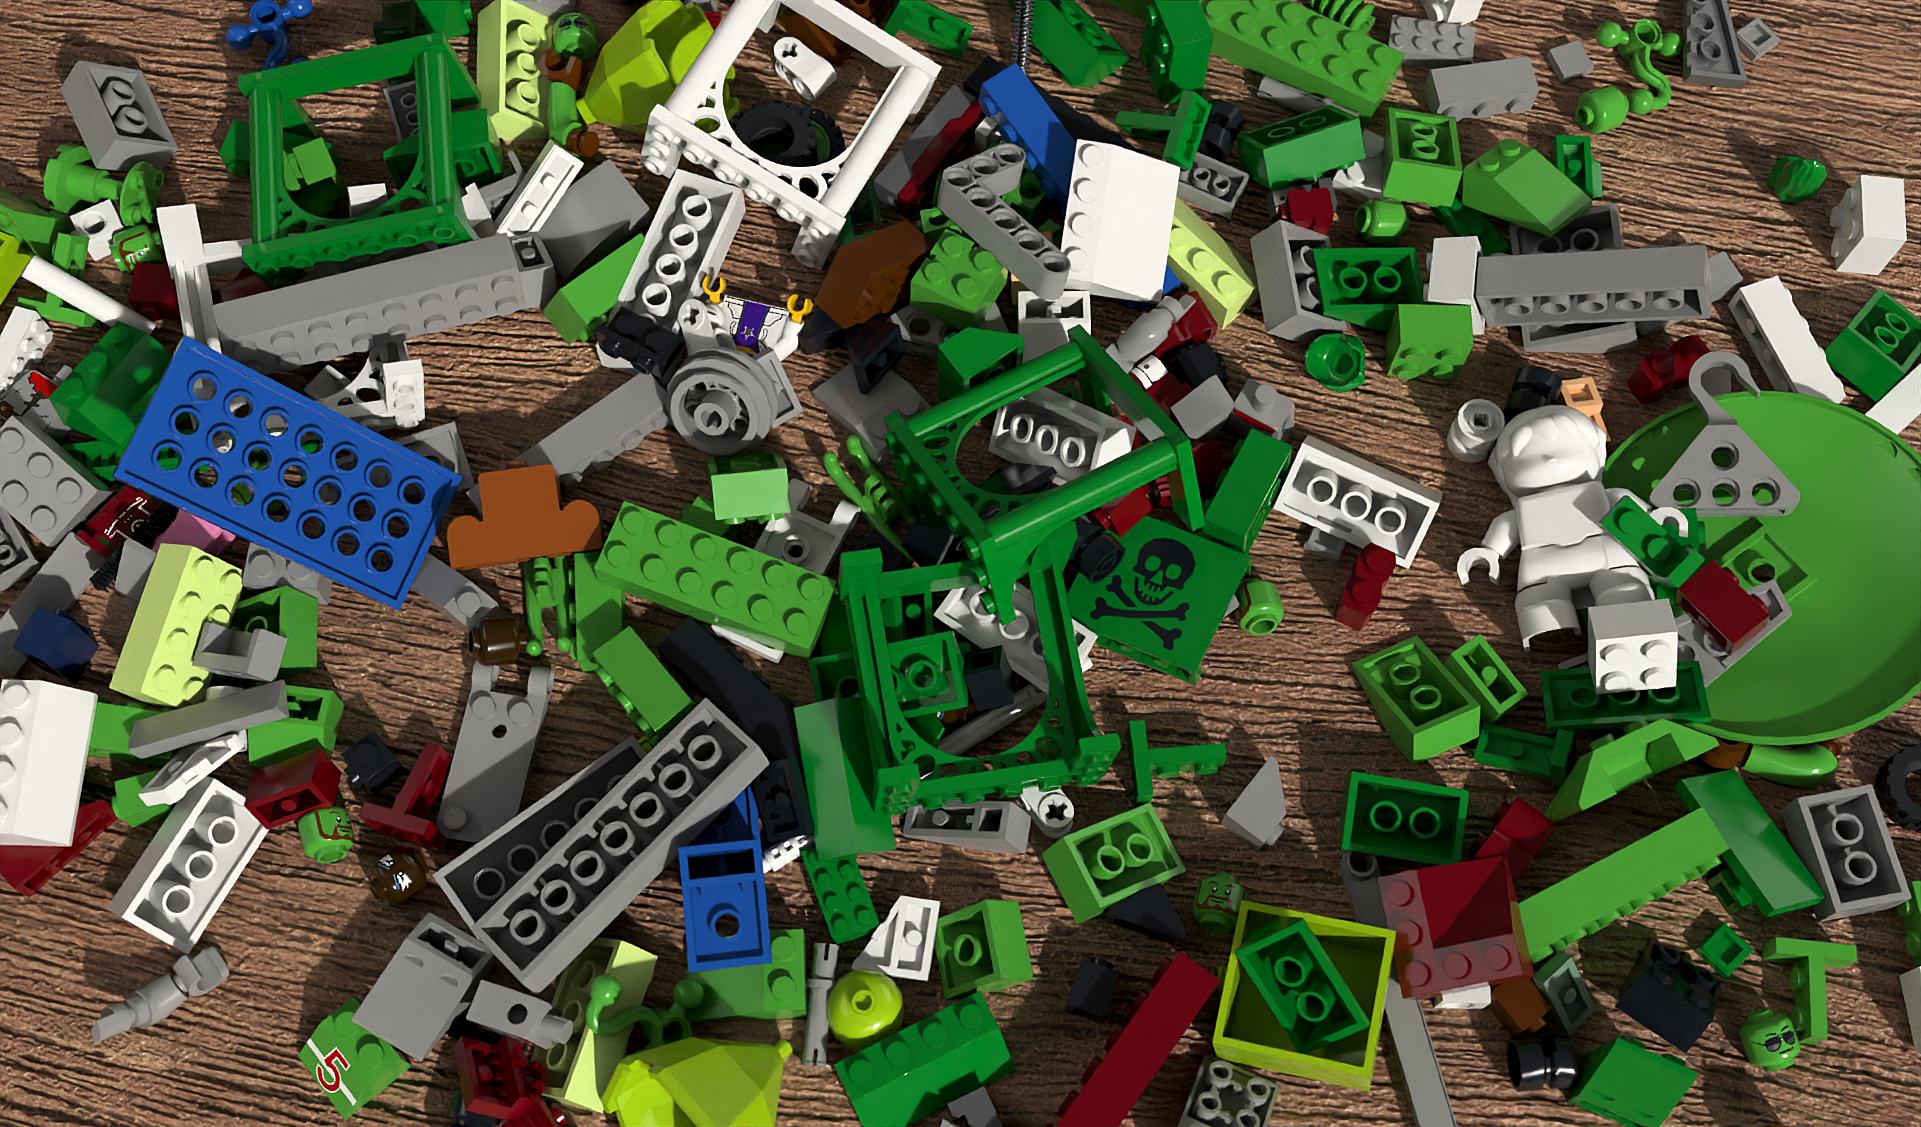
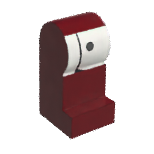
M1147 355L1128 373L1173 422L1177 418L1172 412L1171 407L1193 391L1186 382L1182 384L1171 372H1168L1161 361L1153 355Z

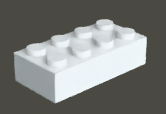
M15 306L0 335V395L29 371L36 369L38 363L43 358L47 345L52 340L54 332L36 311Z

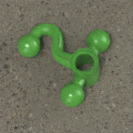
M1650 19L1639 20L1628 31L1622 30L1620 25L1613 21L1600 24L1595 33L1597 43L1604 48L1617 46L1621 56L1629 60L1633 75L1658 92L1657 97H1654L1652 92L1645 88L1635 89L1627 99L1629 110L1636 115H1644L1650 112V110H1660L1666 107L1671 100V86L1666 76L1651 65L1650 50H1657L1658 54L1666 59L1675 58L1683 50L1681 36L1674 32H1667L1662 35L1658 24Z
M602 974L596 976L590 984L589 992L591 998L586 1007L585 1019L588 1027L595 1034L602 1037L614 1036L634 1022L642 1023L641 1031L649 1042L645 1049H640L633 1053L636 1054L690 1038L691 1027L684 1018L687 1010L695 1009L702 1003L704 990L697 980L686 978L680 980L674 986L672 992L674 1003L669 1010L663 1007H655L651 1010L642 1005H634L622 1010L612 1019L604 1020L602 1017L603 1008L615 1004L620 999L622 988L620 981L614 975ZM670 1022L669 1031L666 1035L662 1036L663 1028Z

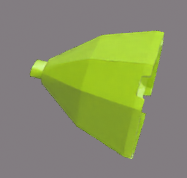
M650 0L638 9L603 46L586 88L585 96L576 100V107L584 121L588 125L599 121L612 127L645 136L650 113L657 103L664 106L714 32L702 8L695 2L685 5L680 0ZM731 65L726 74L722 93L724 111L728 121L740 110L739 99L730 97L729 83L736 79L733 65ZM709 98L706 99L705 107L714 108V103ZM702 118L694 124L695 127L705 133L714 132L720 127L718 121L712 118Z
M690 1037L629 1055L621 1060L601 1098V1102L606 1113L616 1112L621 1127H775L783 1066L792 1053V1047L784 1039L771 1046L762 1043Z

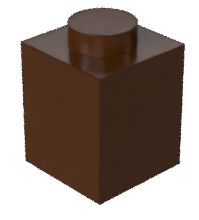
M1529 978L1500 984L1490 992L1491 1003L1487 1006L1512 1038L1523 1031L1528 1037L1547 1023L1543 1015L1553 1008Z

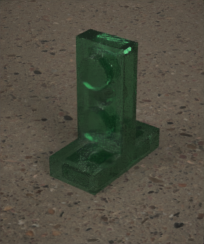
M416 0L383 4L382 21H373V32L377 45L418 37L419 9ZM415 73L388 78L389 86L415 80Z

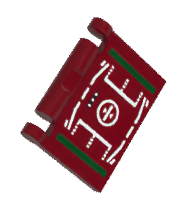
M124 485L86 523L87 527L96 534L91 538L86 532L79 530L74 537L81 544L108 560L153 510L162 503V500L141 490L135 492L130 486ZM147 543L150 546V550H152L153 545Z

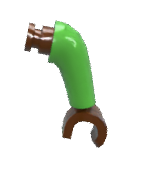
M548 48L543 51L539 59L540 72L551 81L548 96V139L554 140L577 158L581 155L593 157L598 152L600 140L595 132L585 131L584 127L579 123L575 92L583 84L590 67L574 56L570 57L566 66L563 56L556 50Z
M1715 736L1719 746L1700 754L1699 766L1709 773H1716L1735 769L1740 762L1742 763V770L1767 780L1793 787L1809 788L1823 784L1835 775L1839 766L1836 757L1841 753L1843 747L1838 738L1802 744L1799 748L1790 750L1771 745H1749V743L1727 740Z

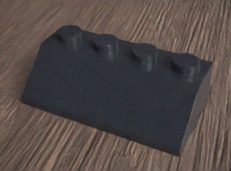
M1016 463L1005 470L999 468L985 482L979 485L973 483L972 485L996 494H1033L1048 490L1057 471L1050 466ZM977 499L969 500L971 507L978 501ZM997 505L986 507L979 518L986 520L994 517L1000 507ZM935 510L926 516L919 514L908 523L906 527L908 531L901 545L920 567L955 563L968 555L963 546L962 537L955 538L946 523V516L944 514L938 516Z

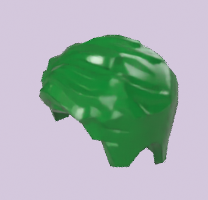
M1345 333L1324 334L1316 338L1309 345V350L1306 351V359L1304 360L1306 370L1326 389L1338 393L1348 392L1365 382L1366 365L1364 359L1366 353L1359 337Z

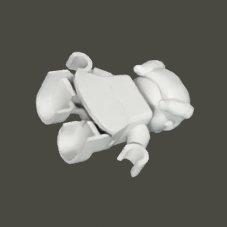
M1547 405L1527 410L1515 416L1503 428L1498 436L1497 444L1491 450L1488 465L1492 469L1496 481L1510 498L1513 510L1504 512L1494 518L1481 543L1483 548H1472L1465 551L1457 563V573L1462 585L1469 581V570L1477 564L1488 566L1490 568V581L1498 585L1500 580L1498 559L1504 560L1518 544H1521L1522 553L1519 564L1517 596L1514 605L1525 652L1530 651L1529 638L1543 632L1557 629H1573L1575 635L1581 634L1576 610L1594 606L1655 600L1648 575L1640 568L1639 562L1597 524L1624 495H1628L1660 526L1669 524L1677 529L1679 536L1688 537V521L1685 515L1678 509L1660 507L1651 512L1652 507L1628 489L1604 488L1602 473L1605 468L1607 454L1606 433L1584 413L1563 405Z

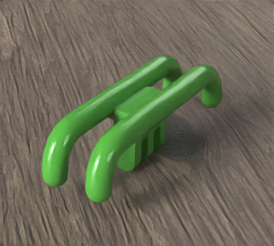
M856 435L848 436L846 440L847 450L855 464L868 478L864 483L865 495L859 491L845 474L837 460L836 454L832 451H827L823 455V464L826 471L852 504L861 508L860 514L872 529L875 528L906 557L907 565L914 564V559L901 546L902 541L888 523L899 516L908 525L917 514L912 508L909 509L901 495L870 460L861 446L859 437Z
M568 556L553 558L554 569L548 558L545 557L524 562L528 626L526 651L531 656H538L543 650L541 609L543 607L556 606L558 623L556 647L563 653L570 651L573 624H571L569 613L571 593L568 575Z

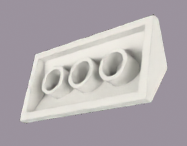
M1015 581L1012 592V604L1016 620L1002 626L994 614L987 615L978 597V594L983 592L982 588L972 586L952 589L934 613V616L981 649L1002 645L1011 669L1048 694L1047 671L1031 591ZM1072 619L1082 667L1098 636Z

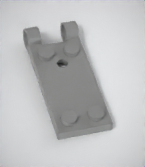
M476 659L472 672V687L435 825L446 837V841L475 845L522 812L549 699L554 686V669L533 666L528 679L527 697L494 692L500 666H482ZM499 725L505 726L507 732L503 737L496 738L493 736L495 727Z

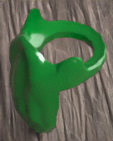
M1786 156L1774 164L1766 184L1770 189L1774 190L1776 196L1781 201L1800 203L1809 200L1822 187L1827 171L1825 166L1816 159ZM1788 162H1794V163L1788 165V166L1785 168V170L1783 171V167H1784V165H1785L1786 163H1788Z

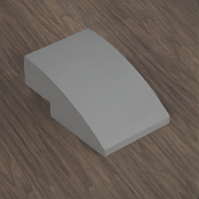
M608 159L565 191L538 231V234L555 269L567 283L623 246V239L651 223L652 219L647 204L612 160Z

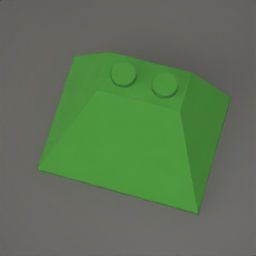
M1642 718L1624 727L1626 735L1617 740H1614L1612 734H1608L1590 743L1592 751L1578 759L1543 815L1555 823L1608 799L1653 775L1719 746V743L1715 737L1663 718L1651 724H1648L1646 718Z

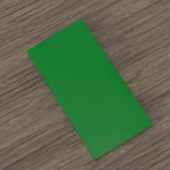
M1735 769L1683 779L1674 787L1690 812L1703 806L1729 846V849L1721 854L1765 917L1819 904L1827 896Z

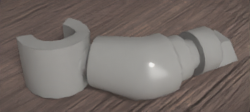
M1187 294L1181 296L1178 300L1165 296L1157 304L1156 309H1152L1149 314L1143 313L1117 340V343H1112L1105 351L1128 374L1133 368L1134 362L1155 350L1168 337V331L1172 324H1175L1195 304L1196 299Z
M213 946L202 950L193 959L185 954L173 967L176 975L169 972L150 984L133 991L130 998L123 1000L122 1003L117 1002L104 1007L101 1012V1019L96 1020L92 1027L93 1042L98 1043L129 1030L130 1027H149L162 1021L189 998L188 992L192 996H200L219 986L229 976V969Z

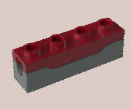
M953 84L874 180L875 200L893 211L899 212L901 216L908 220L916 210L921 211L928 202L930 192L936 186L941 170L944 171L956 161H962L967 154L969 144L975 138L976 128L986 117L980 108L979 99Z

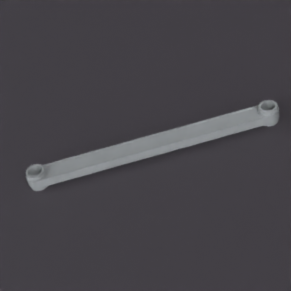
M1347 851L1341 859L1340 871L1355 922L1388 929L1377 879L1382 877L1376 856ZM1357 857L1362 859L1367 866V872L1359 873L1355 871L1350 864V858ZM1393 958L1383 1016L1416 1127H1458L1420 1000L1403 999L1395 959Z

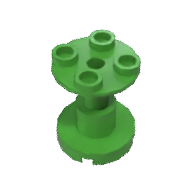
M65 143L55 150L61 152L57 159L50 158L44 175L45 199L53 202V205L49 206L52 210L73 215L80 212L87 201L99 204L106 201V199L120 202L121 219L127 229L139 224L154 225L157 222L156 208H159L157 201L159 190L164 183V173L162 170L155 169L152 164L142 161L132 167L123 182L111 179L110 173L107 170L95 168L89 151L85 147Z

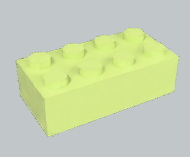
M161 543L109 688L160 709L162 707L180 709L203 702L213 673L192 666L202 630L206 622L215 623L229 629L243 589L242 579L244 571L194 546Z

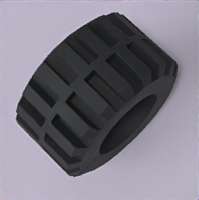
M770 100L767 101V105L763 106L758 102L752 104V110L749 111L746 108L740 112L741 119L734 118L731 126L737 137L750 150L766 160L791 167L815 166L818 162L814 126L811 125L810 118L807 115L803 116L802 110L797 106L790 109L789 103L783 101L780 105H775V101ZM773 143H782L789 147L784 153L775 156H766L757 152L761 147ZM786 176L778 177L791 185V180ZM809 177L801 178L799 188L800 184L807 186L811 179Z

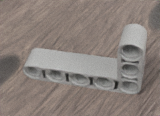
M1003 143L945 169L942 174L936 201L939 209L986 251L991 252L999 263L1035 295L1045 300L1059 299L1063 294L1071 267L1069 258L999 197L1018 187L1026 158L1024 150L1015 144Z

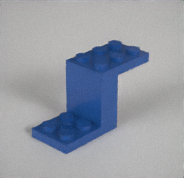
M751 783L727 806L730 811V818L725 824L717 826L710 823L687 847L678 848L689 973L772 964L757 799ZM755 863L754 873L738 874ZM725 914L733 915L739 921V930L731 938H723L715 930L717 919Z

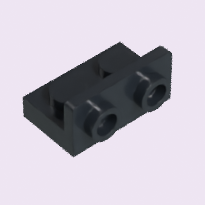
M622 306L606 328L599 325L595 330L599 347L606 355L614 359L621 357L629 361L640 373L645 375L652 373L661 379L685 345L684 339L679 335Z
M796 755L779 759H768L770 764L751 782V786L757 796L761 811V823L766 830L769 843L804 836L814 832V821Z

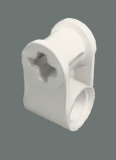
M784 37L774 45L776 74L797 90L804 99L810 102L815 101L837 79V74L831 64L824 58L816 55L798 39Z
M697 299L686 300L681 305L678 321L687 345L688 357L705 348L722 346L736 350L728 328L725 312L721 307L712 304L705 306L704 303Z
M1038 787L1023 789L1024 793L1022 795L1014 797L1021 808L1032 816V820L1045 836L1052 839H1060L1071 831L1074 807L1061 789L1049 792H1039ZM1053 812L1056 816L1062 813L1063 820L1059 821L1056 817L1049 820V813Z

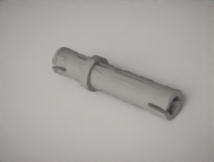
M1266 75L1257 93L1258 97L1271 100L1300 113L1332 105L1356 117L1360 115L1359 112L1333 103L1331 98L1325 97L1323 99Z
M814 943L812 975L811 979H807L806 988H810L803 1055L800 1064L802 1066L813 1065L815 1049L814 1067H827L829 1023L826 1005L830 990L834 988L837 982L834 980L839 945L829 944L827 946L826 961L824 960L826 943Z

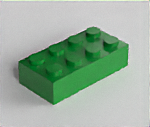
M815 846L801 851L802 859L833 944L840 946L874 933L880 923L856 858L849 857L818 862Z

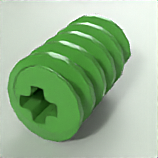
M1305 0L1309 1L1313 9H1319V14L1364 35L1370 31L1376 20L1371 15L1375 5L1369 3L1363 8L1362 5L1365 0Z

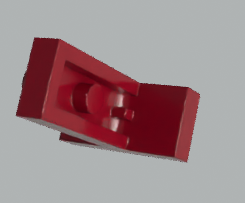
M427 741L423 751L415 759L413 769L403 788L398 791L393 807L388 809L365 802L358 816L374 832L439 851L446 837L431 821L425 819L448 778L453 759L441 745Z

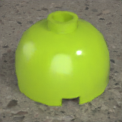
M866 968L850 971L839 978L834 988L830 990L826 1005L829 1029L836 1040L858 1051L897 1033L902 1027L905 1016L903 995L896 983L882 972Z

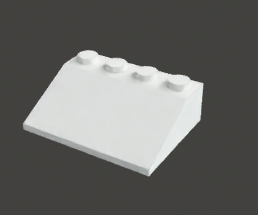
M1077 139L1060 251L1071 262L1064 290L1090 291L1092 295L1158 304L1161 301L1180 167L1113 144Z

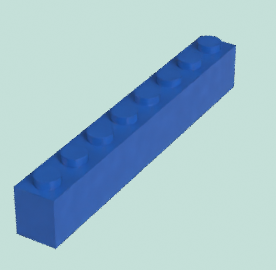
M1014 63L982 83L978 98L979 105L983 113L989 118L993 117L999 125V132L1004 141L1015 144L1024 150L1026 154L1024 168L1029 172H1034L1040 180L1041 190L1048 199H1054L1060 207L1061 216L1065 221L1077 143L1017 63ZM1167 263L1161 300L1165 296H1174L1181 285V282ZM1124 299L1127 306L1138 313L1146 308H1156L1157 304Z

